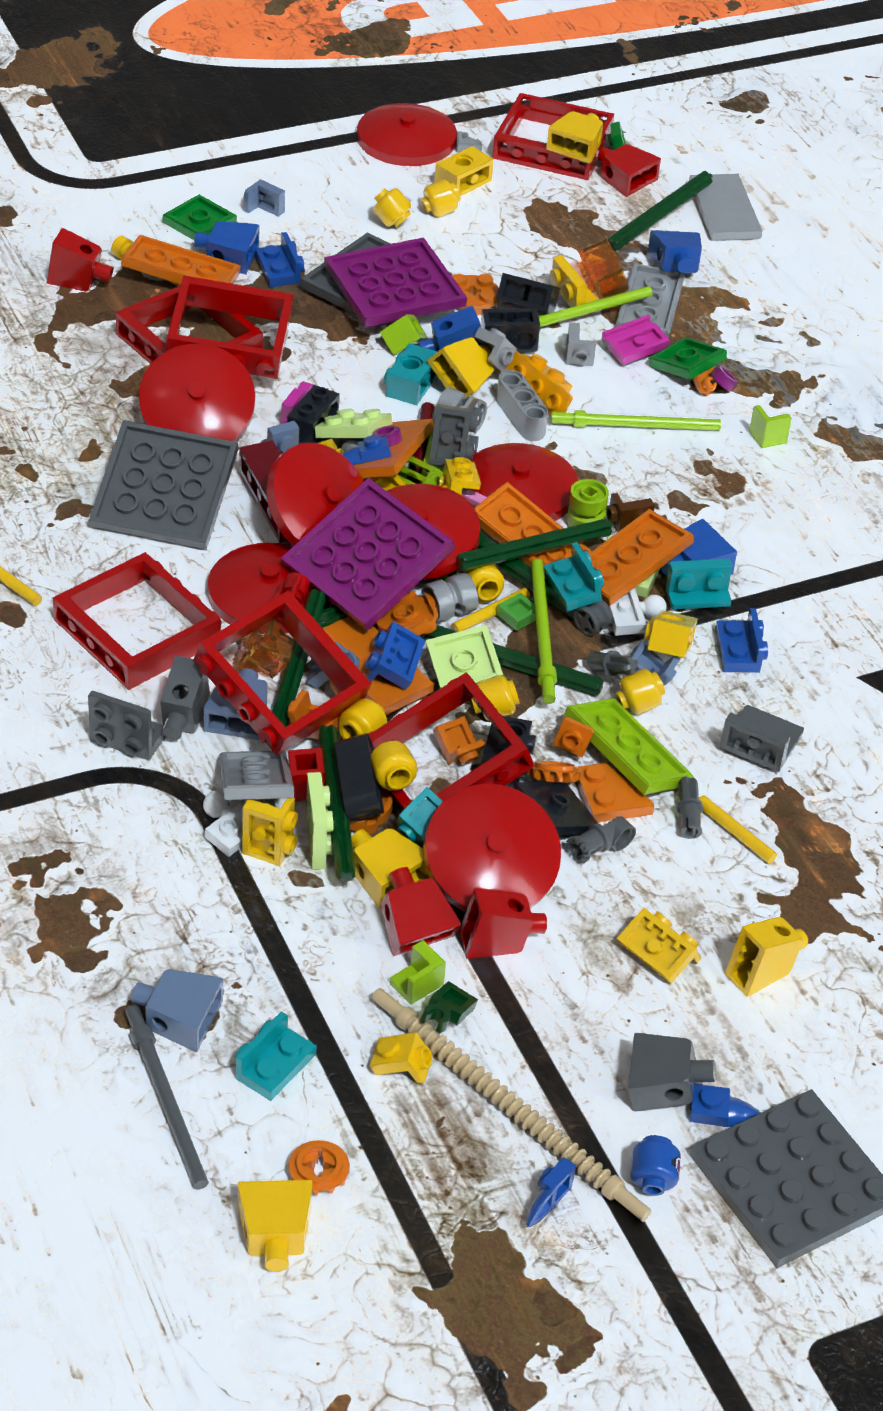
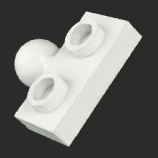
M633 588L609 606L613 615V622L611 624L615 636L644 634L647 626L644 614L651 619L656 617L661 610L666 611L667 605L665 600L659 595H650L643 602H639L636 590Z
M213 791L205 797L203 808L207 815L219 819L205 829L204 837L226 856L230 857L242 847L243 806L248 799H244L231 808L230 800H224L223 792ZM252 799L261 803H265L261 799Z

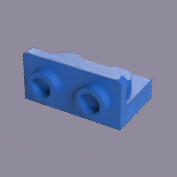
M281 232V245L255 248V258L269 288L301 283V272H304V260L302 256H298L296 243L291 241L287 232Z
M749 608L747 621L716 620L715 633L723 672L760 673L762 661L768 658V643L762 639L764 624L763 620H758L756 608Z
M393 621L386 631L381 629L372 642L375 650L371 652L364 665L368 669L366 678L372 682L379 674L406 690L412 683L425 639Z

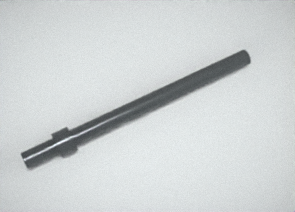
M129 1006L125 1013L132 1028L130 1036L137 1050L141 1051L195 1189H203L209 1184V1181L154 1046L156 1038L152 1028L146 1025L139 1006Z

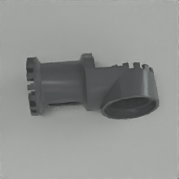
M617 816V819L613 818L612 821H609L604 826L599 823H593L588 827V831L579 836L567 838L566 847H569L568 851H572L569 855L574 856L573 860H576V863L584 864L589 861L591 855L598 851L605 852L610 848L620 851L626 848L634 839L636 828L623 816Z

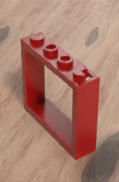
M519 93L494 136L492 158L589 180L598 163L597 156L599 151L608 144L607 134H611L610 123H614L615 114ZM523 99L529 100L530 103L525 102V103L523 104ZM573 111L583 115L594 113L603 122L601 143L590 164L547 150V143L514 136L523 119L552 125L567 113Z
M183 275L167 335L166 351L185 344H208L221 348L235 356L245 366L250 375L278 379L291 319L294 294ZM186 305L279 321L273 350L180 335L179 331Z
M180 286L115 312L116 335L149 364L166 352V343L146 326L173 315ZM186 305L185 310L192 308L194 306ZM200 308L235 337L227 341V343L263 349V332L243 315Z
M146 552L53 597L54 621L127 690L170 669L175 655L186 658L195 656L200 642L219 632L222 625L221 618L215 611H211L201 602L196 594H192L182 585L178 578L173 577L164 569L159 561H155ZM146 581L193 625L131 656L84 611Z
M289 590L200 642L193 660L200 667V672L203 675H207L217 687L219 694L234 706L240 718L255 730L261 742L266 743L276 756L319 730L322 725H326L339 717L343 711L358 700L365 699L372 685ZM275 618L341 691V693L287 727L280 722L220 653L223 649Z
M467 672L451 680L447 685L430 696L424 697L419 703L405 712L396 715L391 721L377 730L368 733L374 749L387 741L403 743L472 698L510 747L436 795L444 801L455 792L473 785L498 784L505 786L535 767L526 745ZM403 789L388 791L390 794L392 793L393 800L401 811L412 802Z

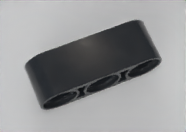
M365 733L336 741L335 749L342 797L349 821L353 822L383 814L384 806L381 787L375 779L372 768L371 753L374 751V747L369 734Z

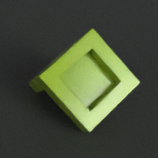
M406 314L380 331L393 355H397L405 350L409 343L418 344V341L428 339L417 318L411 314Z
M756 405L753 407L749 432L761 448L786 444L792 417L788 413L769 417L760 405Z
M422 940L412 946L411 965L391 976L390 985L412 1005L444 985L446 961Z

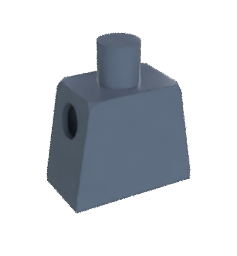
M252 669L241 670L239 675L267 706L268 683L265 680L258 679V673ZM215 687L204 706V732L260 740L255 730L240 718L234 706L227 699H224L219 694L217 687Z
M168 969L163 972L156 987L138 982L134 987L131 1002L146 1007V1025H149L154 1033L191 1051L198 1052L223 1002V978Z

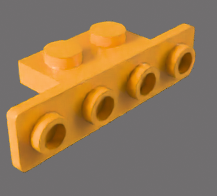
M516 351L512 362L507 366L506 370L518 371L525 377L547 407L548 414L551 415V412H566L573 400V396L569 393L573 385L564 379L566 375L558 369L550 368L547 365L548 361L538 354L534 353L532 356Z

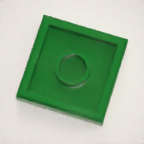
M200 194L162 215V223L192 240L195 239L196 232L211 234L215 223L218 221L237 222L236 214Z
M685 337L648 358L649 367L691 380L726 360L727 350Z

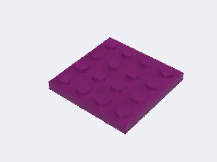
M424 237L324 258L325 268L365 327L397 321L406 314H411L415 317L426 316L431 313L465 307L467 304V296Z
M368 478L283 555L281 560L283 565L292 572L307 576L312 588L318 591L322 590L327 600L364 629L368 630L456 547L453 540Z

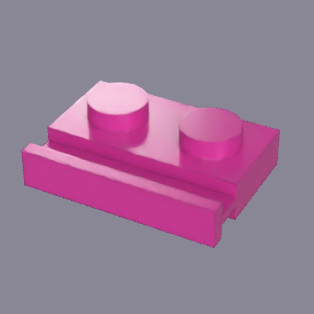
M649 315L602 332L601 338L603 342L608 344V349L622 365L659 352L668 347L670 342L658 325L650 321Z

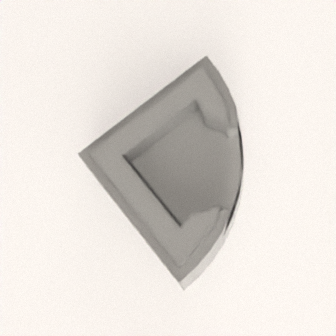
M457 131V152L471 146L482 151V143L478 138L475 140L469 137L467 132Z

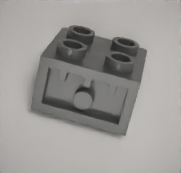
M473 398L468 408L442 404L436 406L429 464L444 466L445 459L454 460L455 457L473 460L479 443V436H474L477 431V427L481 424L483 408H478L479 399Z
M93 690L89 693L90 741L150 761L166 738L162 733L164 725L151 721V711L147 708Z
M746 705L740 715L730 712L725 719L720 748L780 772L801 739L804 727L753 706Z

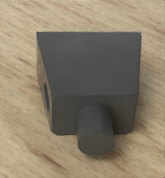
M177 655L174 657L160 702L164 725L162 733L167 738L173 740L180 739L183 732L189 734L196 732L204 714V706L210 697L207 675H203L200 672L201 669L193 661L194 659Z
M634 1033L628 1085L633 1111L690 1104L694 1099L695 1082L716 1081L715 1060H696L691 1040L671 1036Z

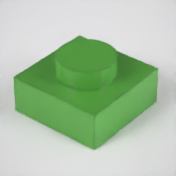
M519 593L498 604L497 615L518 631L536 621L535 604L522 593Z

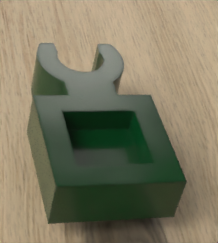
M448 981L431 996L428 1005L423 1010L420 1022L425 1023L429 1019L436 1020L438 1022L436 1032L442 1033L446 1030L449 1021L457 1026L472 1013L478 999Z

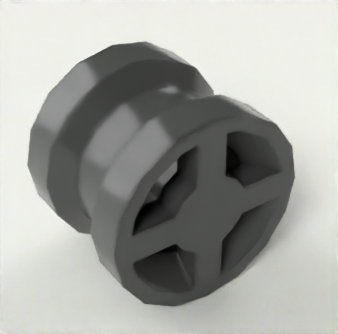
M602 600L587 605V607L583 606L576 609L574 612V622L581 633L590 637L597 634L600 628L603 629L610 626L613 622V615L610 607Z

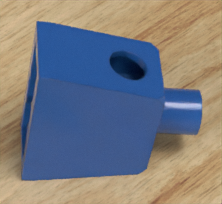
M218 221L215 223L211 234L196 232L194 247L207 250V255L238 264L241 266L240 274L247 275L255 257V248H259L260 224Z
M651 230L647 256L660 270L681 273L698 272L702 251L700 233Z
M469 306L434 320L431 323L433 338L418 341V346L438 352L445 346L470 337L474 338L479 346L482 345L474 337L478 328L481 327L474 307Z
M702 518L684 528L694 535V543L670 561L730 559L732 564L731 575L733 574L737 550ZM670 561L661 567V571L666 576L668 575Z

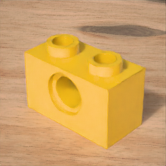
M471 146L437 162L435 182L441 179L454 182L460 196L492 181L494 159Z
M661 610L656 617L651 618V622L648 621L644 640L649 641L648 650L685 658L692 647L698 618Z

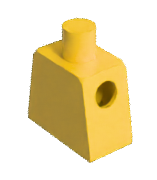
M574 111L569 112L548 127L546 149L590 164L601 143L603 122L594 113L583 115Z
M471 337L445 346L426 360L446 388L451 387L466 394V398L476 392L494 371V366L488 362V357L491 354L490 348L486 345L479 346L475 339Z
M360 829L352 835L355 877L380 909L382 908L381 902L386 893L394 889L389 877L392 871L401 867H408L414 882L430 878L424 862L423 848L397 831L386 829L372 837L364 829Z
M781 917L742 926L724 974L747 997L751 996L791 972L799 951L808 946V937L802 929H794Z
M312 1180L238 1181V1210L248 1254L251 1256H265V1267L269 1271L279 1272L287 1269L289 1266V1255H301L304 1253L312 1208Z

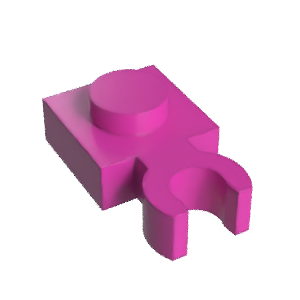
M302 381L298 389L294 388L282 402L281 424L287 423V415L314 384Z

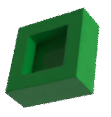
M620 121L610 123L611 134H607L610 149H617L626 144V139Z

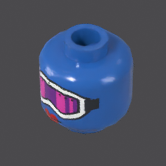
M659 1135L646 1136L642 1141L633 1146L630 1179L636 1186L642 1188L645 1194L652 1196L664 1194L666 1190H670L678 1184L681 1160L679 1149L667 1137Z

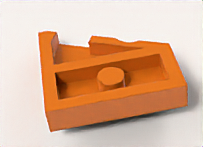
M607 763L575 767V769L581 770L580 779L576 781L584 805L598 823L612 821L613 818L617 819V816H623L627 819L653 815L654 803Z

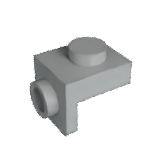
M569 323L568 334L562 333L561 350H566V365L593 366L596 342L580 340V323Z
M479 327L474 337L482 345H486L492 350L488 357V362L498 371H505L512 362L517 348L506 339V335L495 328H491L488 331Z

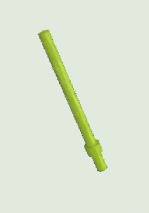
M647 286L538 316L540 327L651 297L653 295L652 288Z
M574 410V413L551 412V423L573 424V427L604 425L720 431L721 419L586 413V410Z
M535 559L531 562L540 661L537 675L538 683L542 686L543 702L552 704L556 700L554 685L557 683V672L552 664L544 566L542 560Z

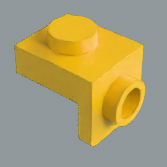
M417 1032L381 1037L378 1039L370 1067L376 1075L408 1071L416 1083H424L429 1068L432 1065V1053Z

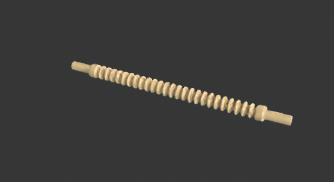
M382 988L374 991L371 997L372 1000L396 1019V1025L404 1031L408 1030V1033L417 1032L425 1045L430 1048L433 1055L438 1054L440 1061L446 1059V1066H453V1072L455 1073L461 1072V1078H468L469 1085L476 1084V1091L481 1092L484 1090L483 1096L485 1098L491 1097L492 1104L499 1103V1110L504 1111L507 1109L506 1115L508 1117L515 1116L514 1122L517 1124L522 1122V1128L524 1130L530 1129L531 1136L538 1135V1142H546L545 1146L547 1149L554 1148L553 1153L555 1156L562 1155L561 1159L564 1157L576 1165L575 1168H578V1175L586 1174L585 1180L587 1182L594 1181V1188H601V1194L607 1199H615L642 1222L648 1219L652 1210L624 1187L625 1182L617 1175L610 1176L611 1171L609 1169L602 1170L603 1164L601 1162L594 1163L595 1158L592 1155L586 1157V1150H578L579 1145L576 1142L570 1144L571 1138L569 1136L562 1137V1130L554 1131L555 1125L553 1123L546 1124L547 1118L544 1116L539 1118V1112L537 1110L531 1111L530 1104L523 1105L524 1101L521 1097L515 1099L516 1093L514 1091L508 1092V1086H500L498 1078L492 1080V1073H485L483 1066L477 1067L476 1060L469 1061L470 1055L467 1053L462 1055V1049L460 1047L455 1048V1043L452 1041L447 1042V1036H440L436 1029L432 1030L431 1023L425 1024L420 1022L421 1017H418V1013L409 1006H402Z

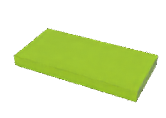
M615 698L567 706L564 716L592 727L594 733L590 742L644 795L679 788V783L685 776L694 778L693 774Z

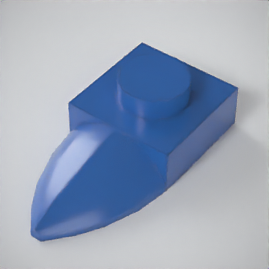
M380 435L368 436L363 441L358 442L359 447L342 454L353 465L391 457L387 436L381 437Z
M695 1083L689 1122L732 1127L762 1113L753 1105L730 1096V1088Z
M563 1157L554 1168L551 1166L547 1167L538 1180L540 1191L535 1197L527 1215L526 1225L528 1227L540 1222L572 1188L576 1165Z

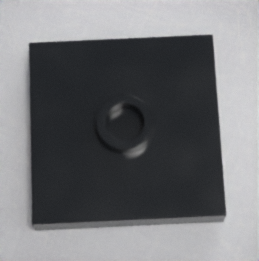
M516 782L513 787L531 797L547 812L559 836L581 835L588 831L587 829L591 824L598 823L567 783Z

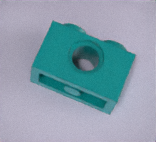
M409 343L402 353H398L392 368H388L385 372L383 382L386 384V397L417 406L437 378L436 373L426 361L436 354L437 351Z

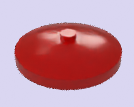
M410 103L383 105L365 113L357 126V141L362 150L377 160L393 165L422 166L432 164L446 158L456 146L457 129L453 121L442 112L423 105Z
M208 344L177 346L158 356L145 371L139 388L140 413L146 425L236 442L245 433L253 418L255 410L254 384L245 366L235 356L221 348Z
M309 442L295 445L282 453L272 464L269 471L267 500L270 512L283 536L294 546L356 490L364 480L353 464L338 451L319 443Z
M526 443L493 445L474 454L471 462L475 463L481 486L479 490H471L488 497L508 482L554 521L568 513L571 486L578 481V476L571 464L559 454L547 448Z
M408 484L387 490L388 493L454 541L456 548L423 579L437 578L459 569L457 566L458 554L478 548L480 541L478 514L472 504L457 492L432 484Z
M256 543L239 547L221 557L212 567L208 577V599L211 607L219 617L231 625L269 602L276 593L278 585L284 584L287 575L292 573L291 570L283 565L281 557L293 546L281 543ZM310 586V587H309V590H308V593H309L312 589H314V588H312V587ZM327 599L325 601L323 610L327 609L330 604V601ZM275 618L251 633L276 635L288 632Z
M479 784L455 792L439 805L425 832L423 857L429 877L435 880L446 900L464 912L467 911L474 888L523 893L527 896L531 909L546 896L557 878L561 863V844L551 818L531 797L519 790L504 785Z

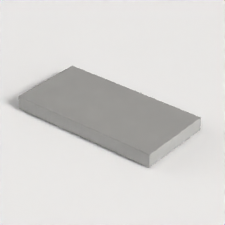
M739 173L712 174L713 182L694 196L711 240L761 239L763 230ZM690 175L689 180L694 178L696 175Z
M633 263L625 292L650 286L653 295L622 304L615 327L649 315L650 321L656 323L669 338L685 273L662 271L658 267Z
M273 751L220 753L224 800L294 798V785L286 751L278 756Z

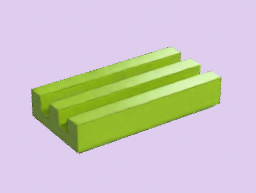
M413 456L408 460V463L429 472L428 475L424 476L405 466L399 471L422 482V484L437 485L434 481L436 476L441 478L444 474L438 468ZM399 476L405 482L406 485L416 484L410 480H407Z

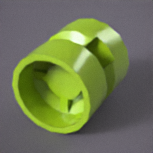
M582 479L571 486L567 516L568 527L606 518L609 490L606 485L594 479Z

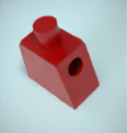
M624 144L613 151L603 147L598 153L597 159L602 162V179L625 197L658 180L661 158L630 144Z
M61 228L52 242L47 284L86 292L91 289L96 279L109 283L114 267L100 263L102 248L99 245L65 228Z
M408 867L398 868L389 874L394 889L386 893L381 902V907L393 957L412 951V946L422 940L430 945L455 936L461 927L460 920L434 879L428 878L414 882Z
M474 888L459 931L466 959L516 954L523 951L529 934L546 933L547 917L545 913H532L527 896L523 893Z

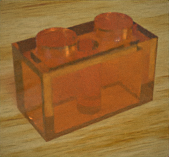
M608 239L578 251L581 262L577 263L582 277L585 278L589 290L592 293L595 292L598 299L614 296L629 289L623 269Z

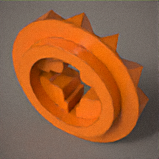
M535 761V767L528 771V775L531 778L557 783H574L580 779L581 770L575 769L574 764L557 761Z
M313 1140L300 1145L293 1151L289 1159L288 1169L291 1180H312V1191L317 1196L322 1191H328L332 1194L336 1187L339 1185L344 1186L350 1171V1163L347 1154L338 1145L329 1141ZM318 1159H322L324 1168L320 1176L314 1174Z

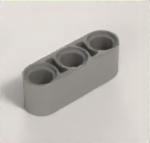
M515 370L501 372L498 378V404L524 439L528 441L542 440L546 435L547 407L520 372Z

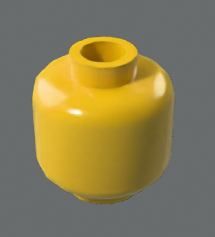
M441 179L426 186L423 190L424 197L420 199L425 212H431L438 218L455 211L458 208V202L461 201L460 193L455 183L449 182L446 179Z
M384 188L374 197L377 203L374 205L373 211L388 227L394 225L397 228L411 215L409 211L411 203L397 188H393L390 191Z
M494 564L461 571V573L465 572L472 578L478 593V603L494 601L504 589L503 575Z
M645 668L635 671L633 675L622 677L619 681L620 691L615 693L617 701L625 709L628 708L634 715H641L658 707L662 703V696L666 694L659 675L656 672L651 673Z
M498 675L476 683L502 716H510L515 713V705L520 704L513 679L508 681L504 675ZM471 698L475 713H481V709ZM482 712L484 718H485L487 721H489V719H488V718L485 716V714Z
M358 700L340 715L339 730L343 739L377 730L387 723L385 711L372 700Z
M387 741L377 746L371 753L374 776L382 788L388 791H398L409 786L416 778L418 771L417 763L405 744L399 741Z

